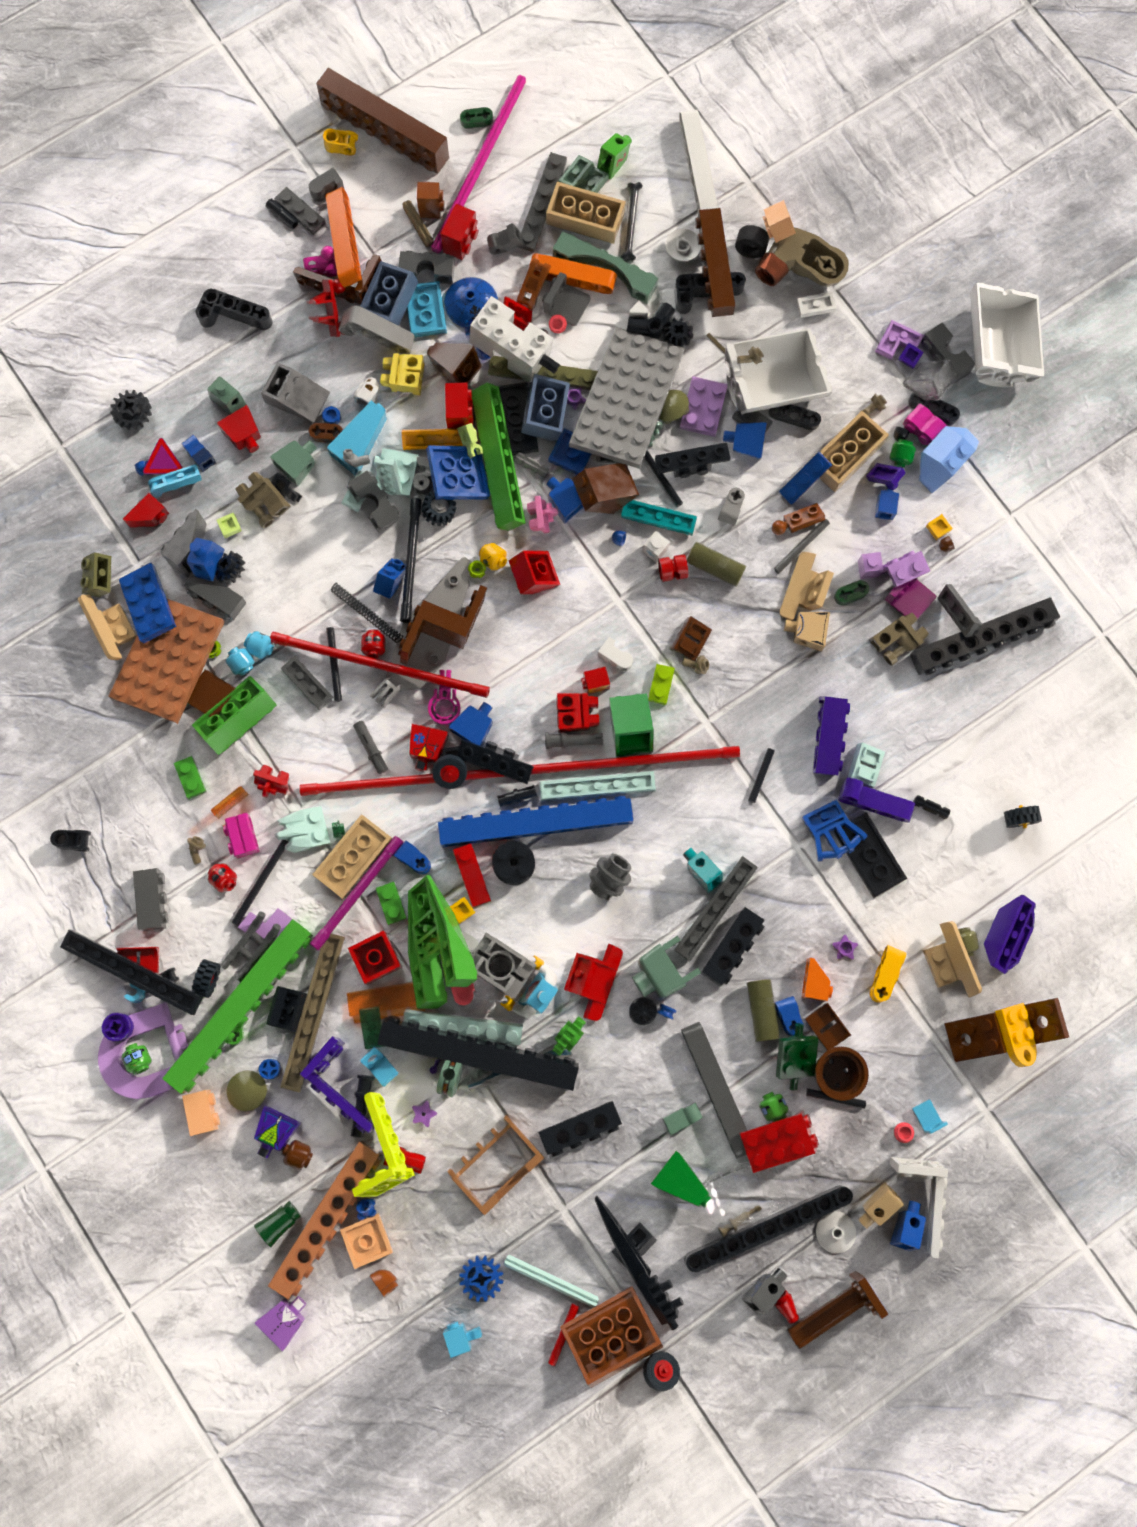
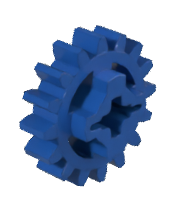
M476 1255L474 1262L472 1259H468L469 1266L463 1265L462 1268L465 1272L459 1275L464 1278V1280L460 1281V1285H465L463 1293L470 1292L469 1299L476 1296V1302H479L480 1297H483L484 1301L487 1302L489 1295L495 1298L494 1291L500 1292L501 1288L498 1284H503L504 1280L499 1278L504 1274L503 1271L497 1270L500 1264L494 1265V1258L488 1261L487 1255H484L481 1260ZM483 1264L489 1266L492 1271L486 1270ZM475 1266V1274L468 1277L469 1271ZM480 1273H482L484 1277H488L485 1279L484 1283H481L480 1280H477ZM495 1280L493 1287L488 1290L489 1282ZM471 1286H476L480 1289V1292L475 1291Z

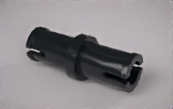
M534 785L519 790L517 788L513 789V792L498 795L497 798L501 808L516 802L519 804L522 800L537 797Z

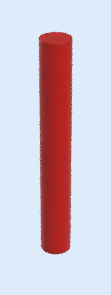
M571 1304L564 1324L575 1318L579 1309L578 1305ZM562 1330L548 1361V1364L556 1366L566 1341Z

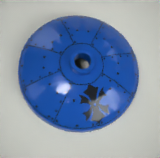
M476 277L462 278L453 283L446 292L444 299L446 313L455 324L464 328H470L471 323L489 298L492 296L498 300L497 293L492 285L483 279Z

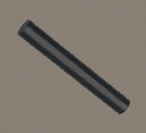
M771 748L767 749L748 801L751 803H755L774 755L775 750Z
M806 1089V1096L864 1109L866 1107L865 1100L853 1098L841 1101L829 1097L823 1091Z

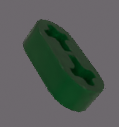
M488 107L466 109L460 114L461 126L466 129L486 127L493 122V112Z
M859 580L840 587L834 595L835 602L844 606L863 599L869 592V585L867 582ZM858 586L864 588L862 593L860 591L854 593ZM841 592L843 593V595L850 593V595L846 597V600H844V598L839 597L841 595Z

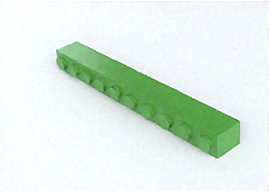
M292 919L162 1079L180 1094L189 1093L195 1087L196 1083L194 1081L198 1076L202 1077L210 1068L208 1064L211 1060H216L223 1052L221 1048L224 1044H229L236 1036L234 1032L238 1026L242 1028L249 1020L247 1016L251 1011L255 1012L260 1007V1000L264 995L268 996L272 992L275 981L277 979L281 980L287 973L285 969L290 963L293 965L300 957L298 953L301 949H306L310 945L309 943L312 941L311 937L313 935Z

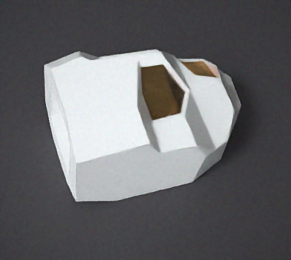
M370 377L361 382L354 393V401L364 407L371 400L375 403L379 395L377 380Z

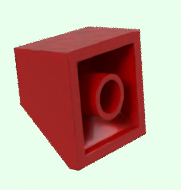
M523 550L508 560L520 595L536 594L561 585L549 551Z

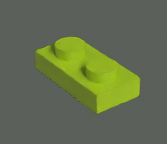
M656 664L648 701L662 705L667 704L675 668Z

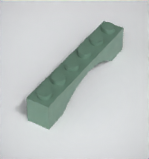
M562 231L553 247V257L595 265L614 271L629 290L631 297L648 304L657 288L658 277L653 273L645 272L637 265H631L620 257L608 254L606 250L598 249L588 241H582L571 233Z

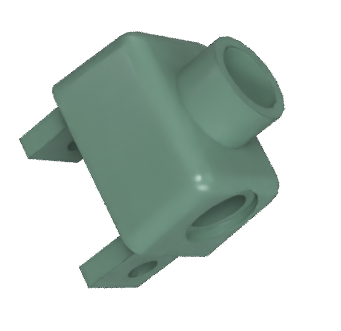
M678 936L662 946L659 943L638 960L637 964L641 971L632 976V980L643 997L655 991L659 998L664 999L687 986L686 982L701 973L699 968L682 978L676 966L668 957L665 951L681 941Z

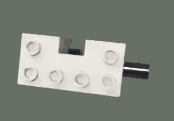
M491 296L470 325L469 343L490 357H493L494 353L497 352L508 360L507 368L528 383L531 382L534 374H537L542 366L555 374L560 364L549 357L553 337L531 322L524 331L513 324L515 311Z

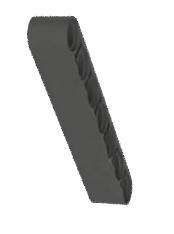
M697 1022L681 1029L684 1040L736 1159L743 1157L747 1153L740 1133L747 1131L701 1023Z

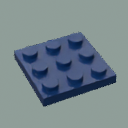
M428 445L426 451L436 500L489 499L490 493L482 454L478 455L474 449L475 456L470 458L466 446Z

